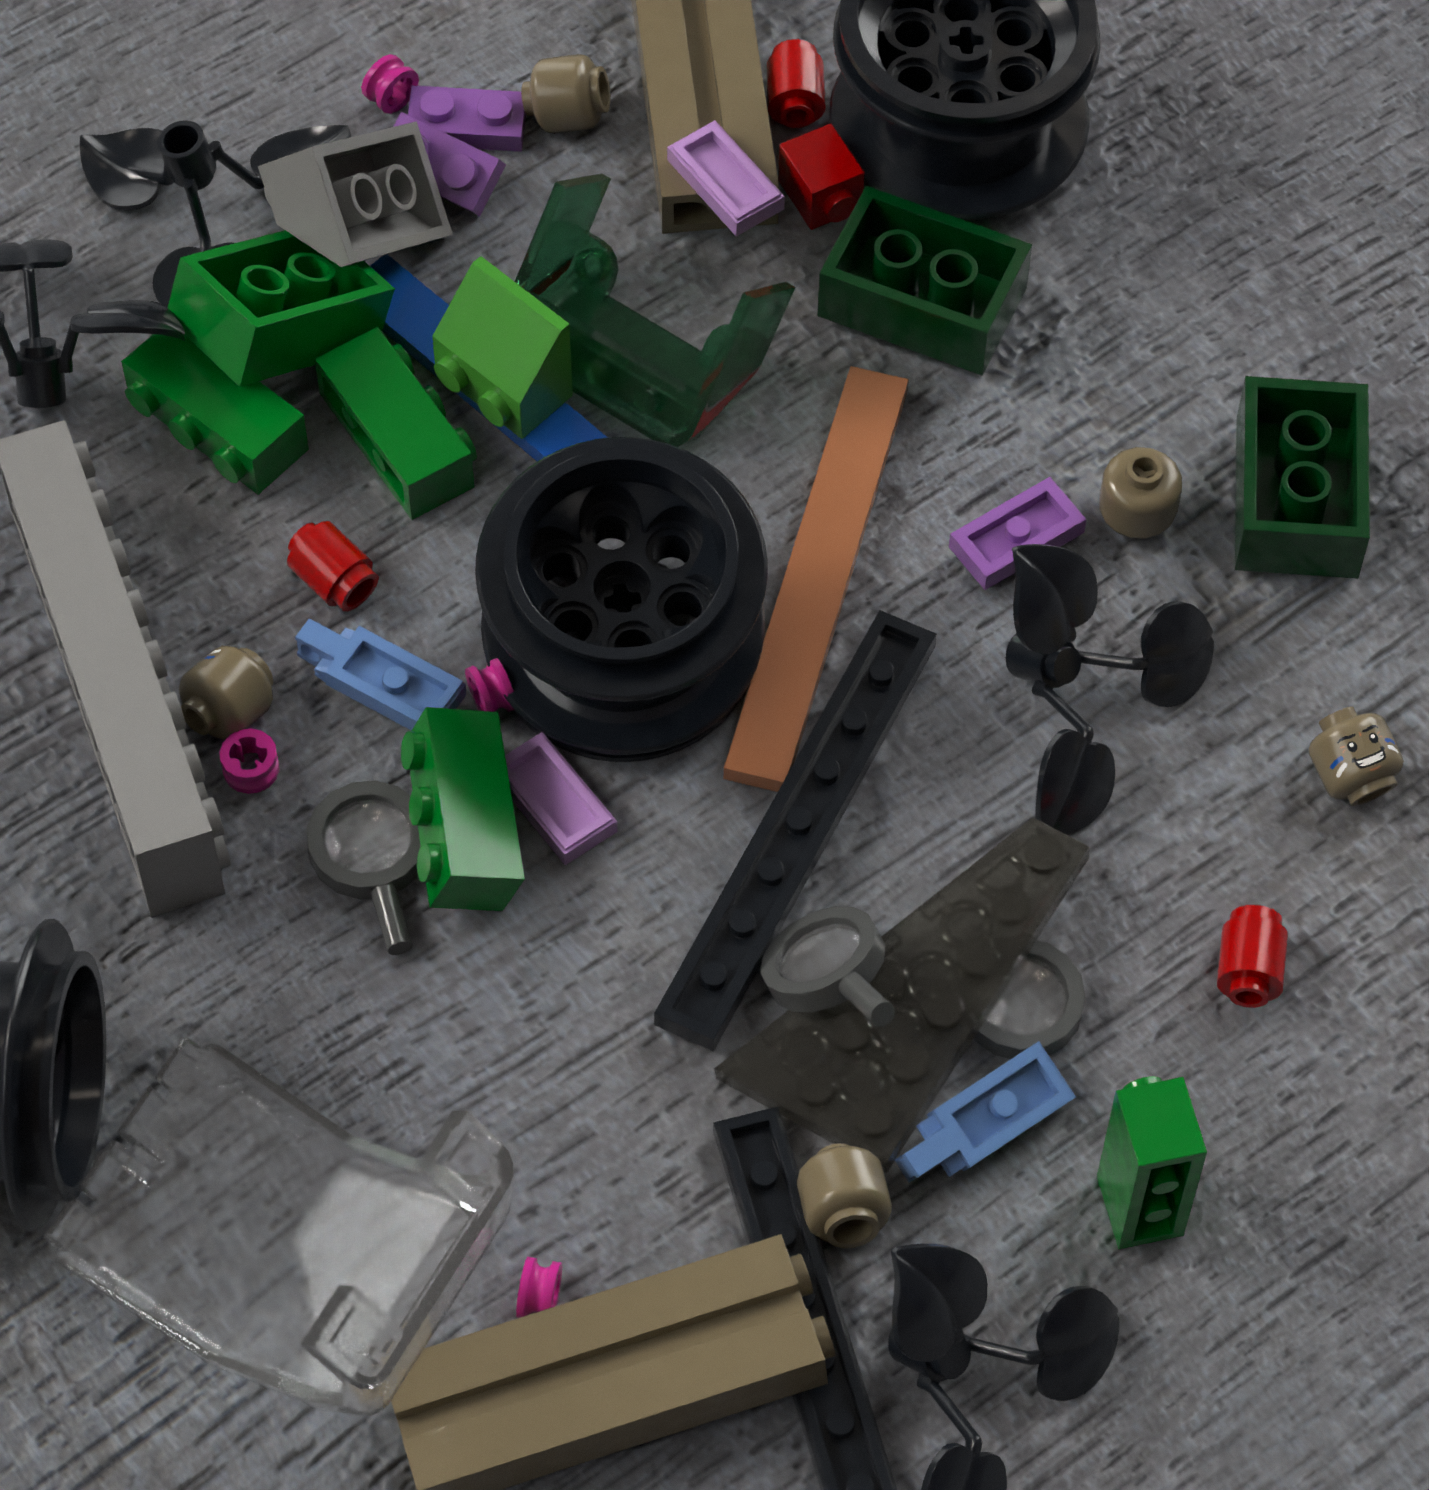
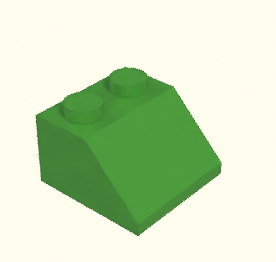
M480 256L471 264L432 336L435 360L434 370L446 388L455 393L461 391L479 406L483 415L492 424L498 427L504 425L523 439L573 396L570 324Z

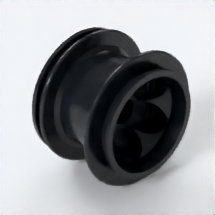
M1095 0L840 1L834 20L833 44L841 72L832 90L829 121L864 171L865 186L962 220H978L1003 216L1031 206L1056 190L1070 176L1083 155L1090 127L1089 107L1085 91L1094 77L1100 54V30Z
M635 437L594 439L565 447L537 461L512 481L492 507L479 538L475 566L477 593L482 609L481 634L483 650L488 667L490 666V661L496 658L503 665L514 691L508 697L505 694L503 695L513 707L515 714L536 734L544 733L553 745L579 756L609 762H635L655 759L683 750L710 734L730 715L749 686L762 653L765 634L763 601L768 579V559L762 530L754 511L744 495L720 470L689 451L655 440ZM608 538L618 539L625 543L622 547L614 550L604 549L598 545L602 540ZM673 557L682 560L685 564L676 569H667L657 563L664 558ZM560 575L571 576L577 580L566 587L554 586L548 582L555 576ZM626 605L628 612H618L614 607ZM681 613L689 614L696 618L684 626H677L668 620L672 616ZM576 631L585 634L588 638L585 641H581L566 633Z
M45 919L34 929L25 945L19 962L0 961V1184H5L12 1213L17 1222L26 1231L39 1230L52 1216L58 1201H74L82 1192L95 1155L105 1089L106 1014L99 969L95 959L89 952L74 951L67 930L56 919Z

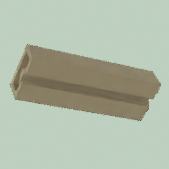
M631 0L662 234L728 228L668 162L667 147L716 120L779 189L751 0ZM779 213L758 225L778 224Z
M782 1234L380 1362L416 1489L502 1490L828 1384L825 1359L834 1357L835 1350L824 1317L820 1316L811 1319L808 1309H806L802 1297L813 1294V1287L801 1253L789 1257Z

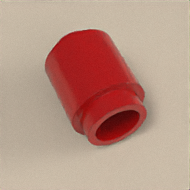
M791 39L779 43L774 47L772 55L766 64L768 112L773 120L791 128L806 127L820 119L826 109L824 62L817 53L815 46L808 41Z
M330 521L304 525L293 535L288 544L290 553L287 558V566L329 606L338 605L345 612L354 610L367 600L378 584L379 576L372 570V560Z
M1240 906L1231 912L1230 920L1222 927L1217 987L1233 1003L1242 1007L1256 1008L1264 1006L1268 1001L1278 998L1283 992L1288 932L1282 925V916L1274 909L1266 906Z

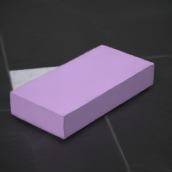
M716 120L667 147L668 162L736 237L784 210L785 196Z
M539 733L505 755L513 803L564 865H567L617 833V820L544 733Z

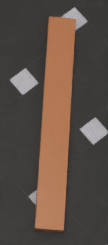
M850 366L764 638L761 657L751 680L724 765L723 779L778 792L795 762L907 396L909 379Z

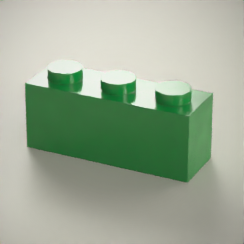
M376 327L315 358L320 395L411 520L475 487L473 461L477 460V452L471 438L461 427L454 430L445 418V408L439 395L430 385L422 387L414 376V367L407 352L400 344L397 343L392 346L381 330Z
M152 334L121 361L127 386L125 395L140 414L146 417L154 415L169 427L174 438L182 446L189 450L197 448L212 460L214 466L224 478L232 483L242 482L257 495L309 450L304 414L260 381L239 387L186 336L185 341L175 337Z
M426 707L413 729L407 731L403 737L401 762L405 770H410L412 792L409 800V818L412 825L418 826L421 847L417 857V873L419 880L426 882L429 908L503 911L525 880L499 714L498 712Z
M1156 1076L1143 1077L1128 1083L1123 1089L1116 1090L1097 1172V1180L1118 1250L1181 1237L1185 1234L1207 1150L1184 1077L1164 1081Z

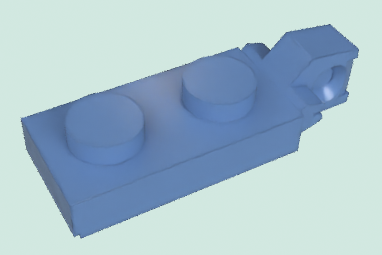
M309 618L295 636L298 647L297 656L315 666V676L326 682V685L409 730L413 729L426 707L457 709L466 696V684L462 680L361 626H358L355 631L345 628L341 634H338Z
M1038 1041L928 1113V1118L916 1125L924 1141L894 1161L909 1183L939 1163L950 1177L961 1169L965 1171L1076 1098V1096Z

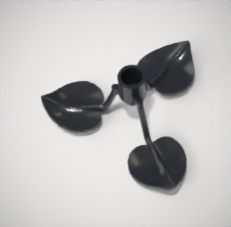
M187 120L174 122L163 129V131L153 128H137L107 135H81L80 157L84 174L93 192L104 204L114 209L135 210L150 205L157 198L161 184L169 186L176 183L178 186L184 187L199 236L200 248H179L165 256L157 265L153 275V291L157 301L168 308L180 257L234 244L227 242L211 247V238L198 195V190L205 188L211 183L216 171L217 160L254 189H262L264 184L258 166L313 146L350 138L351 132L348 125H324L277 135L265 141L252 154L250 164L254 174L225 153L219 141H213L208 144L202 128L197 123Z
M51 239L32 240L23 244L14 242L0 243V272L23 270L29 338L19 343L20 351L18 352L14 350L4 326V313L0 310V346L8 363L9 376L16 377L17 401L21 406L48 408L58 406L66 401L65 373L73 372L72 357L79 333H143L170 336L185 341L184 328L170 309L158 302L127 300L98 303L89 306L87 314H77L71 318L63 350L61 351L56 347V340L41 337L34 268L66 266L73 258L71 246L64 241Z
M1026 544L1012 548L1016 574L1013 601V618L1016 634L1011 638L1007 646L1006 666L1013 676L1034 682L1032 687L1033 695L1045 698L1077 729V731L1063 729L1052 738L1044 752L1039 769L1035 806L1036 834L1038 840L1050 842L1087 826L1103 812L1112 796L1116 775L1115 761L1110 748L1105 744L1092 742L1093 728L1053 688H1059L1075 680L1079 674L1081 663L1128 670H1143L1141 694L1144 700L1159 707L1177 706L1190 699L1204 683L1212 664L1214 641L1212 638L1213 630L1200 609L1189 603L1172 601L1157 608L1147 620L1141 635V651L1143 655L1141 658L1083 652L1075 649L1072 644L1077 636L1075 627L1087 622L1093 615L1097 605L1098 586L1094 570L1082 556L1066 548L1048 544Z
M911 1244L894 1247L891 1249L895 1282L892 1305V1329L888 1339L890 1355L895 1361L920 1373L917 1379V1387L930 1393L965 1439V1446L958 1443H949L940 1449L926 1471L921 1490H1006L1007 1476L1004 1462L999 1456L991 1452H981V1437L939 1385L940 1381L955 1379L962 1375L969 1365L971 1351L1027 1365L1039 1364L1036 1382L1037 1389L1041 1395L1056 1401H1068L1078 1398L1096 1385L1110 1365L1119 1335L1118 1308L1103 1292L1089 1286L1070 1287L1056 1295L1043 1311L1036 1332L1038 1350L1026 1351L975 1339L964 1334L962 1328L973 1323L980 1316L986 1304L988 1283L986 1273L980 1262L970 1254L946 1245Z

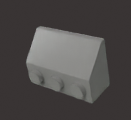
M417 121L313 146L258 166L264 184L265 197L271 206L276 224L340 267L453 235Z

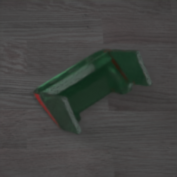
M601 173L557 181L549 196L515 282L570 324L572 391L651 440L671 444L676 447L693 442L704 433L761 367L796 287L788 282H782L743 292L730 323L723 324L714 329L706 339L701 351L610 297L619 270L617 257L611 246L589 231L611 178Z

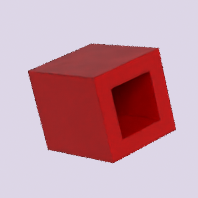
M832 123L779 144L778 181L810 230L830 222H841L849 218L863 193L864 171Z

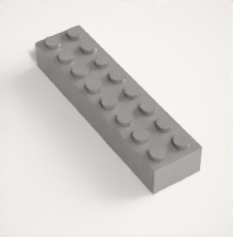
M65 420L0 439V472L10 509L150 916L154 917L225 894L221 869L231 866V861L222 836L225 834L214 798H208L203 783L205 776L195 745H189L184 730L186 723L175 691H170L166 680L168 674L156 639L152 640L147 627L149 620L138 588H133L129 577L131 570L120 538H115L111 527L113 520L105 494L102 489L98 490L94 479L96 473L85 440L73 443Z

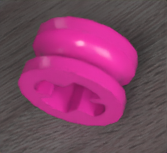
M389 54L376 61L367 71L361 86L362 94L368 100L376 102L379 109L384 113L392 114L402 109L410 101L412 85L418 86L419 76L411 67L404 66L403 61L399 57Z
M498 658L491 660L490 666L488 667L487 665L484 669L479 670L475 666L465 669L467 684L478 711L495 712L500 708H504L507 712L514 710L503 695L505 694L508 697L514 691L508 675Z
M252 728L242 729L230 734L222 743L219 752L223 777L231 788L237 792L251 794L261 792L275 782L280 770L276 744L268 734ZM258 753L259 761L255 760L256 768L241 769L240 761H245L244 754Z
M526 1258L518 1290L517 1318L557 1306L563 1267L561 1262L552 1261L550 1266L542 1267L538 1264L537 1258Z

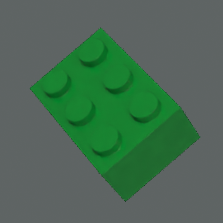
M284 230L180 257L168 309L183 326L185 336L241 387L316 365L315 358L376 327L382 332L395 288L365 261L340 267Z

